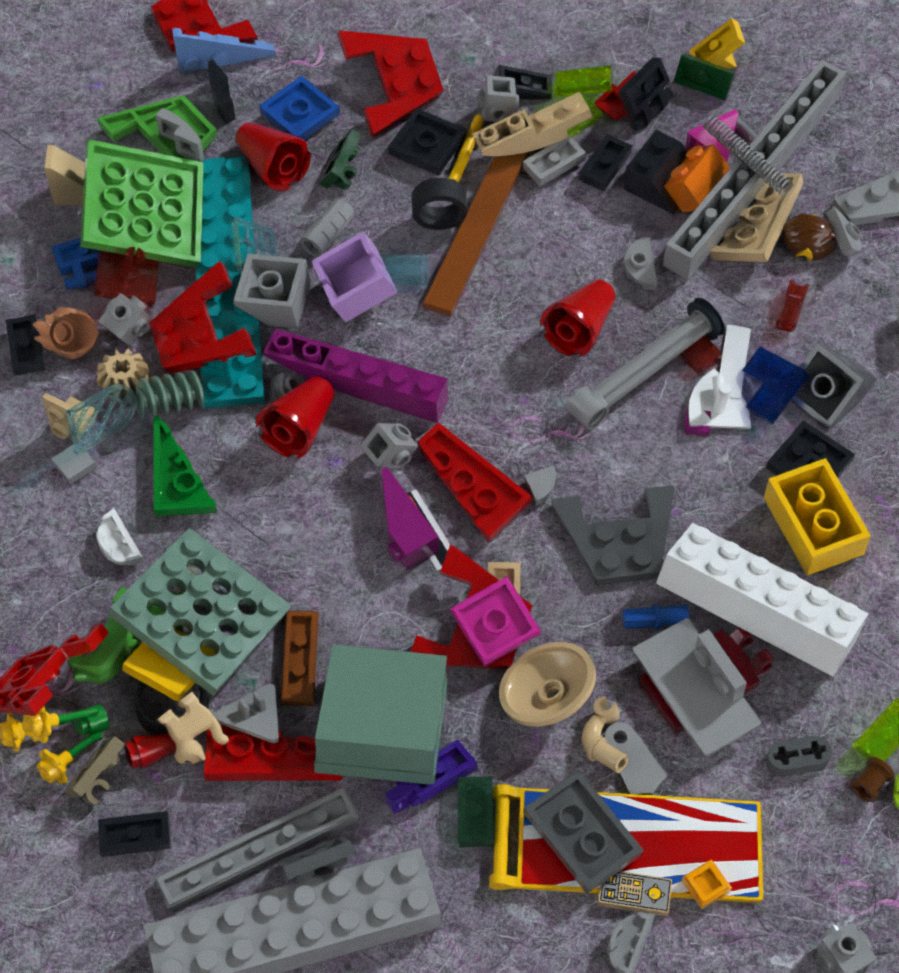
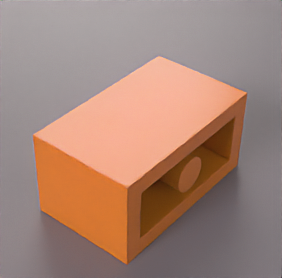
M714 144L702 147L697 145L691 148L686 153L687 158L671 172L670 179L664 185L682 212L696 210L730 169Z

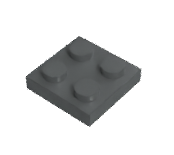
M340 836L278 860L277 863L281 874L287 880L292 879L295 880V883L314 877V870L325 866L331 870L349 862L347 857L355 854L351 841Z

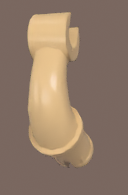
M602 696L594 703L595 713L584 725L581 741L583 749L587 753V758L590 761L597 760L619 774L627 766L629 760L627 754L606 743V738L601 736V731L605 725L613 724L618 720L620 711L616 702H614L609 710H606L609 703L606 696Z

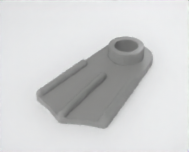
M622 722L610 725L605 732L606 743L627 754L629 759L627 766L620 773L628 793L638 795L654 794L658 786L667 778V774L630 725ZM622 734L625 736L626 741L624 743H617L614 740V736Z

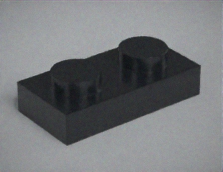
M607 134L580 171L579 180L601 191H605L631 155L633 145Z
M36 314L5 320L12 368L15 376L45 370L41 343L35 340V336L39 335L37 329L33 327V324L37 321Z
M168 811L98 819L101 857L171 849Z

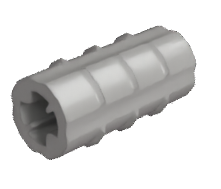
M334 199L300 239L302 248L314 257L321 256L331 247L333 241L339 237V234L343 229L347 228L349 222L354 218L353 208L342 199Z

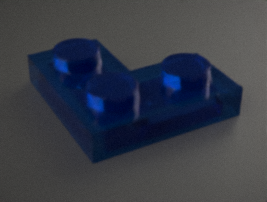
M759 346L742 369L747 377L762 384L746 405L747 410L773 425L808 378V373L801 367Z

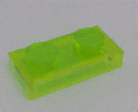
M612 65L556 71L554 83L556 97H569L577 92L581 94H600L605 91H612Z
M898 698L855 741L852 748L867 760L873 756L887 762L899 749Z

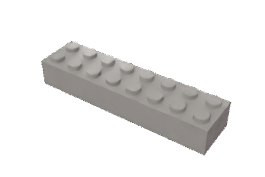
M417 848L298 883L143 925L154 973H282L441 927V916L421 848Z

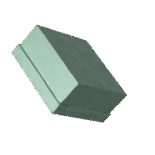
M332 644L315 737V773L434 784L448 687V678H446L447 656Z

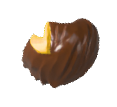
M815 214L794 216L787 220L781 231L786 247L789 248L795 257L805 256L807 260L815 261L823 259L836 250V238L832 229L823 218Z

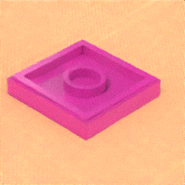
M508 576L450 608L451 614L484 667L541 635L542 632Z

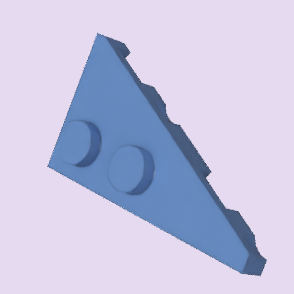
M180 28L172 29L180 74L208 69V62L214 60L221 67L275 56L273 44H268L265 41L255 40L252 45L240 43L239 37L219 34L210 35L206 32H198L197 36L182 34Z

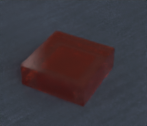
M704 335L679 355L697 374H700L721 361L723 354Z

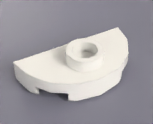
M113 508L103 516L98 532H96L101 553L109 561L118 565L132 566L144 562L137 546Z

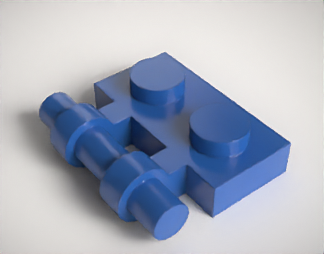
M81 237L51 246L61 276L72 272L74 274L73 277L63 280L67 291L75 288L82 290L88 288L87 284L103 279L107 282L113 280V276L124 273L121 262L111 265L108 263V261L118 258L117 253L80 247ZM99 264L100 268L83 273L82 269Z

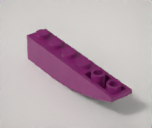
M279 329L274 330L263 352L265 357L307 378L314 376L325 378L331 383L333 389L435 423L439 422L449 399L447 378Z

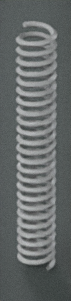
M713 114L706 119L702 127L714 138H717V141H720L730 152H733V155H736L746 166H749L756 175H759L762 180L769 183V186H772V189L779 192V195H784L791 190L793 182H791L790 187L786 191L781 192L787 188L790 179H787L786 176L783 177V174H780V171L773 168V165H770V162H767L766 159L763 160V156L760 157L757 151L750 148V145L741 140V137H737V134H734L731 128L721 123L718 117H715Z

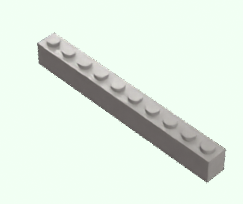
M821 60L750 144V148L757 151L760 157L763 156V160L766 159L767 162H770V165H773V168L779 171L841 96L847 72ZM738 159L668 241L665 248L663 266L688 280L710 254V250L721 241L728 228L732 227L740 218L739 215L742 211L748 208L755 200L754 197L766 182L759 175H756L749 166H746V164Z

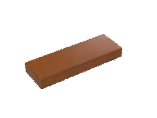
M288 611L285 614L281 706H315L319 628L318 611Z

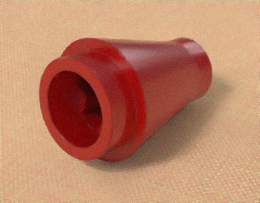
M169 733L131 737V741L124 743L125 754L131 769L139 767L142 770L161 758L176 752V743L171 739Z

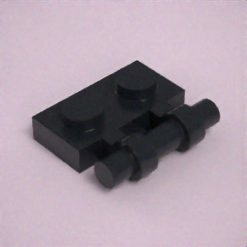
M652 57L618 91L627 114L635 116V119L630 123L631 128L635 131H638L642 126H647L653 120V115L658 110L662 111L669 104L668 100L673 96L671 89H664L670 80L661 58Z

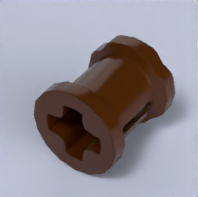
M872 756L866 761V768L858 778H853L849 786L862 800L875 802L878 798L877 792L884 783L894 778V771L886 762Z

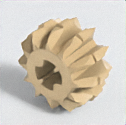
M129 348L124 354H120L117 349H115L114 356L104 354V363H99L97 367L98 385L103 389V393L107 397L113 395L117 402L122 396H126L131 401L132 394L135 393L137 382L140 378H146L149 382L148 364L143 361L140 353L133 355Z

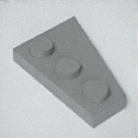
M899 170L835 197L832 206L839 210L849 223L854 225L882 222L883 218L899 216Z

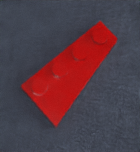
M439 422L417 441L418 450L488 543L531 503L532 496Z
M220 724L223 734L229 738L227 744L221 745L215 742L211 732L207 730L204 762L205 781H342V775L315 773V738L301 735L298 738L284 736L282 731H278L279 741L271 743Z

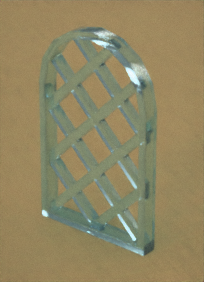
M115 384L66 411L75 454L79 455L129 424L136 409V399L133 390L126 385ZM122 389L127 391L124 400L118 398ZM116 390L114 396L111 395V394H109V393H111V392H113V391ZM106 397L112 399L107 410L102 408ZM99 400L97 405L93 404L95 401ZM116 401L122 403L117 414L111 412ZM89 406L95 408L91 419L85 417ZM128 406L129 409L124 418L121 415L125 407ZM83 409L80 415L76 413ZM99 411L105 413L101 423L95 422ZM109 415L115 417L110 428L105 426ZM74 417L78 418L76 424L74 421ZM82 421L88 422L84 433L78 431ZM93 425L98 427L94 438L88 436ZM77 435L81 436L80 442H78Z

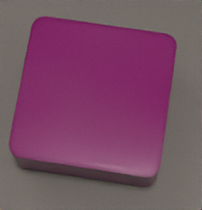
M687 409L684 433L686 435L709 436L710 426L689 425V409ZM704 410L711 419V412Z

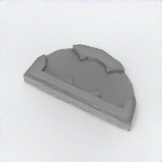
M835 207L826 212L842 254L851 257L860 252L862 245L859 238L862 235L856 225L849 223Z
M650 237L637 240L627 249L624 258V271L629 280L632 279L635 283L642 285L643 289L657 291L658 284Z
M638 912L636 915L627 916L623 920H619L610 932L607 952L610 964L617 973L635 972L656 914Z

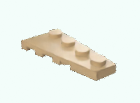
M780 173L783 174V177L786 176L787 179H790L787 188L781 192L786 191L790 187L791 182H793L791 190L784 195H779V192L772 189L769 183H765L754 197L755 203L751 207L745 208L739 215L740 221L734 228L729 227L723 235L724 241L719 246L715 245L710 250L711 259L714 261L767 263L804 183L802 174Z

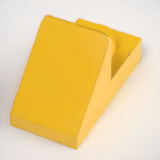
M733 18L729 19L690 49V55L726 69L736 68L732 53L745 44L739 23Z

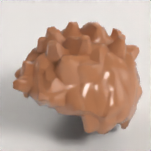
M71 307L57 308L50 315L46 314L44 321H36L33 324V327L39 332V335L35 336L36 341L41 343L47 350L56 352L57 355L69 358L70 360L80 358L89 353L94 348L99 333L91 316L82 310Z

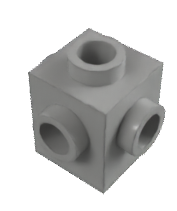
M486 75L483 91H478L477 108H481L482 120L498 122L512 115L513 111L517 112L519 95L516 94L515 78Z
M120 293L117 298H113L107 304L105 313L98 322L131 346L137 337L142 336L147 331L152 317L144 311L147 305L134 295L128 299Z
M377 423L360 447L377 468H384L386 466L388 468H401L411 460V454L418 445L410 437L411 432L405 426L398 423Z
M853 922L843 928L840 924L834 925L821 935L823 939L817 949V957L822 968L827 973H867L872 969L877 960L871 951L872 945L869 938L862 930L858 931Z

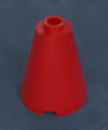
M247 122L238 129L235 136L236 145L268 187L276 191H285L291 188L289 185L295 180L300 182L303 179L311 161V152L307 149L308 144L306 141L298 136L254 122Z
M597 279L545 309L541 315L540 325L544 324L546 330L544 336L554 349L567 356H571L574 353L580 354L579 357H581L594 347L616 299L613 287L608 282Z
M311 377L262 408L257 414L255 421L256 428L260 425L263 434L260 436L262 440L273 451L284 457L289 458L293 454L298 455L297 458H302L307 454L334 399L335 393L331 383L325 378Z

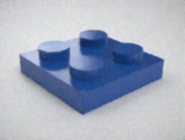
M302 75L259 105L260 113L282 132L298 136L303 140L340 115V107Z

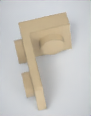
M47 393L41 398L50 429L53 434L61 439L68 438L78 442L98 416L96 408L71 396L66 402Z

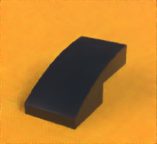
M211 60L208 62L211 94L219 115L227 124L236 119L233 100L230 97L228 77L215 61Z

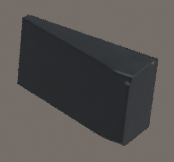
M498 65L493 76L515 78L516 94L519 95V100L552 99V75Z

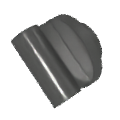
M286 372L272 376L270 403L299 386L297 380Z

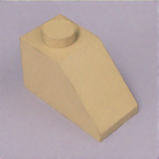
M47 145L44 169L54 205H83L85 162L54 145Z

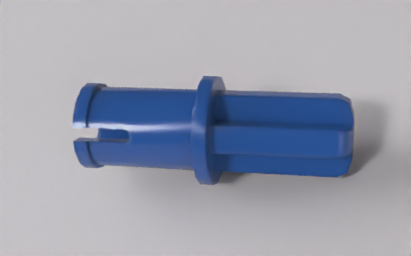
M653 604L649 608L625 609L622 613V622L626 629L654 627L655 630H659L660 626H672L686 618L689 619L687 604L659 607L658 604Z

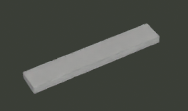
M342 787L156 877V884L169 911L172 912L358 821L359 814L345 788Z

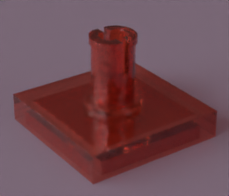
M135 247L128 248L125 255L98 250L94 296L113 299L122 293L130 299L134 295L146 304L147 307L153 308L156 302L159 261L145 259V253L140 248L133 255Z

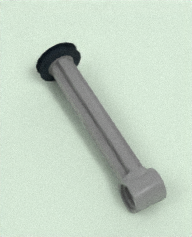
M700 297L695 298L687 306L689 317L596 387L589 389L585 386L578 389L567 401L566 410L587 430L594 429L606 418L610 406L701 337L705 336L710 340H716L719 335H723L725 325L720 314L707 300Z

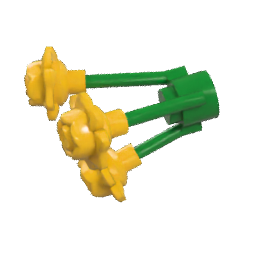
M100 704L81 711L61 715L56 713L49 714L46 712L45 706H43L36 715H23L22 723L17 718L15 719L12 713H7V721L0 723V740L2 745L12 747L18 753L25 736L32 737L34 742L47 743L48 736L52 732L51 727L74 722L77 732L80 735L86 734L88 736L71 750H64L59 755L51 753L47 749L39 752L41 760L37 764V770L40 772L41 777L48 781L49 784L57 781L62 785L68 782L66 766L73 761L74 756L90 744L103 739L101 731L109 728V720L105 709Z

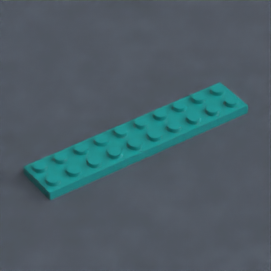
M245 156L210 158L203 161L201 263L196 265V281L217 262L221 261L224 264L233 287L206 301L218 341L245 328L250 334L256 355L248 358L244 355L229 358V362L224 363L221 360L204 363V367H201V384L204 393L203 408L265 403L260 320L235 306L233 302L247 255L255 254L249 161Z

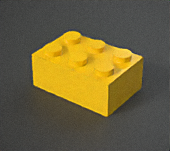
M826 458L768 479L764 500L807 576L865 554L871 535Z

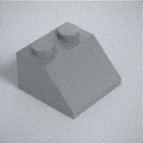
M248 254L233 300L234 305L268 326L298 329L311 284L306 259Z

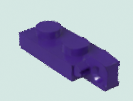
M456 740L439 750L434 784L397 781L396 787L385 793L387 805L394 814L408 808L410 804L412 807L418 806L478 770L477 762L460 741Z

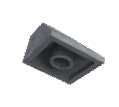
M817 342L782 392L826 428L831 429L861 402L877 378L854 360Z

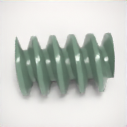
M188 371L186 376L181 372H177L174 378L169 374H165L161 380L157 376H152L149 382L146 378H140L137 382L135 399L137 411L141 418H144L145 408H149L151 415L156 416L157 406H161L164 414H168L170 404H173L176 412L181 411V403L185 402L189 411L193 409V401H197L199 407L203 408V388L195 371Z

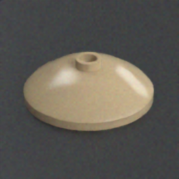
M551 642L534 647L518 657L504 673L499 686L501 706L512 720L525 726L538 727L560 722L579 710L591 695L596 681L594 663L583 648L572 643Z

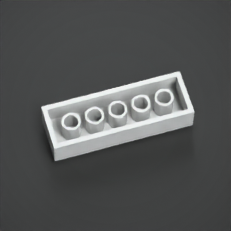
M694 523L689 526L667 553L656 584L831 676L835 675L853 647L869 614L859 609L856 605L828 593V591L821 587L812 585L799 578L796 574L787 572L770 563L767 559L758 557L739 547L736 543L727 541L711 533L707 528L700 527Z

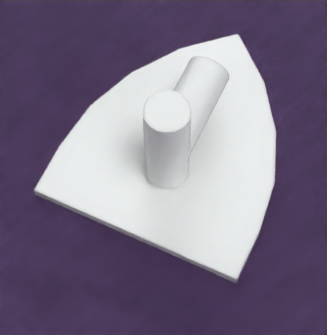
M715 369L703 376L694 387L689 399V425L710 426L711 428L751 429L749 410L742 394L741 399L729 397L732 387L725 383V377L719 375L720 372ZM705 411H710V412H711V419H710V417L705 413Z

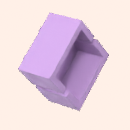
M364 231L311 261L320 282L323 284L324 291L332 308L345 322L398 293L389 273L385 269L386 267L376 246Z

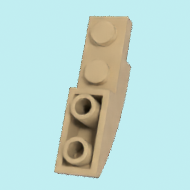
M577 92L530 116L523 109L473 133V137L483 156L521 154L538 150L569 138L567 129L592 118V114L581 93Z

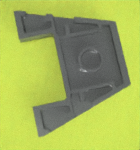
M673 485L645 488L644 496L649 517L585 524L580 496L551 499V510L554 515L558 516L564 526L565 534L571 538L577 549L578 556L595 585L658 578L662 568L674 494Z

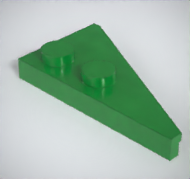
M160 415L154 416L155 517L217 513L214 499H211L204 488L201 478L195 473L181 446H178L173 438L168 425L161 420Z

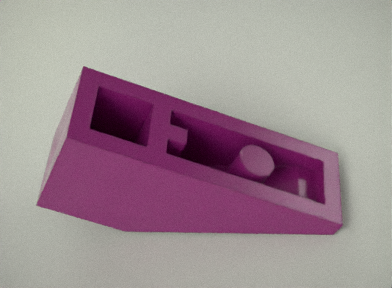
M386 466L381 469L389 540L387 549L395 562L400 561L404 568L408 570L439 552V536Z

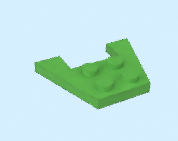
M185 95L97 118L99 126L113 142L139 130L160 154L189 160L192 159L177 153L175 141L159 135L156 114L161 108L179 116L192 127L201 140L203 151L217 137L216 128Z

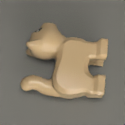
M193 692L177 703L181 708L186 709L183 716L177 717L169 709L157 719L160 724L167 728L171 739L176 743L174 757L179 764L194 765L200 760H205L204 750L194 738L206 730L211 732L213 739L218 744L225 745L229 741L228 736L223 734L218 720L208 708L199 702V699Z

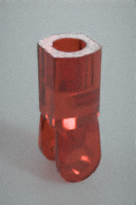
M790 280L776 320L778 329L787 332H793L796 329L809 284L802 286L795 284L794 280Z

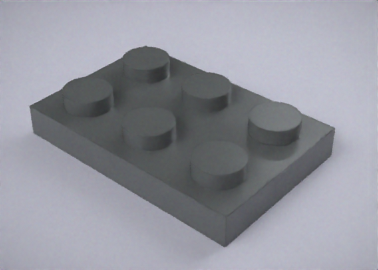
M579 770L524 807V815L586 894L643 854L642 847Z

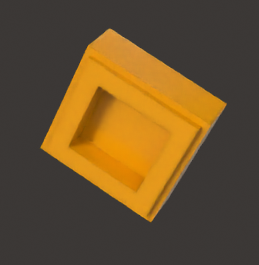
M712 859L684 875L681 880L701 909L725 896L732 889Z

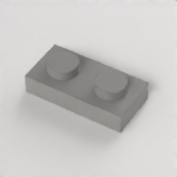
M569 134V138L552 144L523 161V170L540 187L586 160V152Z

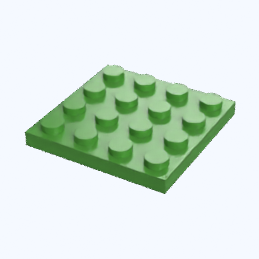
M89 139L86 144L80 247L196 268V265L201 263L203 162Z

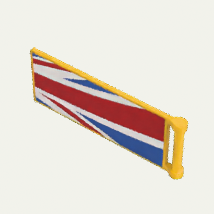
M498 784L493 787V799L496 800L493 874L489 876V888L494 890L526 889L586 893L523 813L525 806L550 789L518 788L506 784ZM597 792L643 849L642 856L620 871L672 879L670 898L694 899L681 881L682 877L712 859L732 887L728 894L717 901L762 902L763 864L760 802ZM512 800H520L517 876L507 875L509 806ZM600 885L589 893L599 894Z

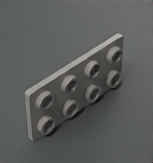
M686 618L633 647L634 656L704 757L714 754L760 727V719L743 697L747 682L709 629L699 634L691 621Z

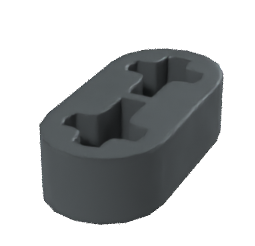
M820 736L779 741L770 747L766 758V765L773 774L778 776L818 771L827 766L832 754V747L825 738ZM811 747H815L817 752H823L820 759H816L814 754H809ZM778 753H782L784 758H789L787 765H783L781 760H775Z

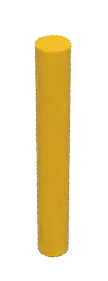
M475 115L448 179L460 182L476 144L473 133L481 130L485 120H482V115Z

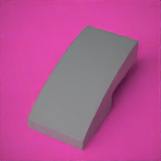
M161 108L156 114L159 135L175 141L178 154L194 161L203 162L202 144L197 133L179 116Z

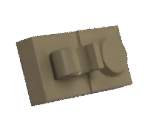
M116 736L105 738L63 792L71 799L83 797L84 801L89 805H97L99 801L92 795V788L98 786L102 791H108L110 785L107 781L96 778L105 769L110 771L122 757L119 751L125 744Z

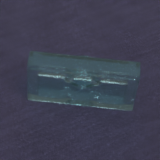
M380 254L386 267L385 269L389 273L394 285H428V254Z

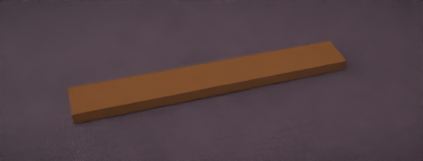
M530 152L494 156L467 212V216L462 222L423 302L424 309L452 317L521 173L523 161L528 158Z

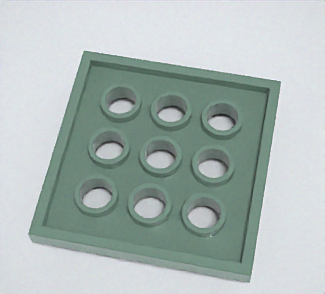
M188 528L109 608L107 615L214 696L283 620L285 614L290 611L292 606L191 528ZM187 566H197L202 571V574L194 575L187 570ZM221 585L227 590L228 594L220 595L213 590L212 586ZM167 586H178L183 594L174 595L168 591ZM150 605L158 606L163 611V615H153L148 611L147 607ZM247 605L253 610L254 614L246 615L239 610L238 606ZM193 606H204L209 614L200 615L195 612ZM177 625L184 626L188 629L190 635L181 636L174 631L173 627ZM228 625L234 630L235 634L226 635L220 630L219 626ZM209 646L214 649L216 655L206 656L201 652L200 647Z

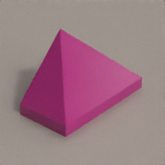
M734 109L718 117V120H721V123L731 128L734 134L739 112ZM702 125L687 132L685 145L687 151L697 145L702 147L714 144L724 160L728 162L730 151L720 141H717V138L708 133Z

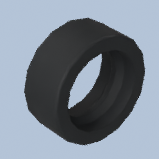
M447 178L425 180L415 186L411 193L412 217L417 224L424 228L433 230L449 229L459 225L467 216L466 190L455 180ZM433 201H448L453 203L446 207L436 208L426 205L427 203Z

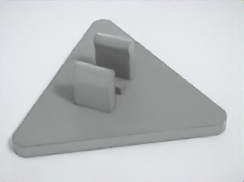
M268 684L212 713L221 725L271 743L279 741L276 692L273 684Z

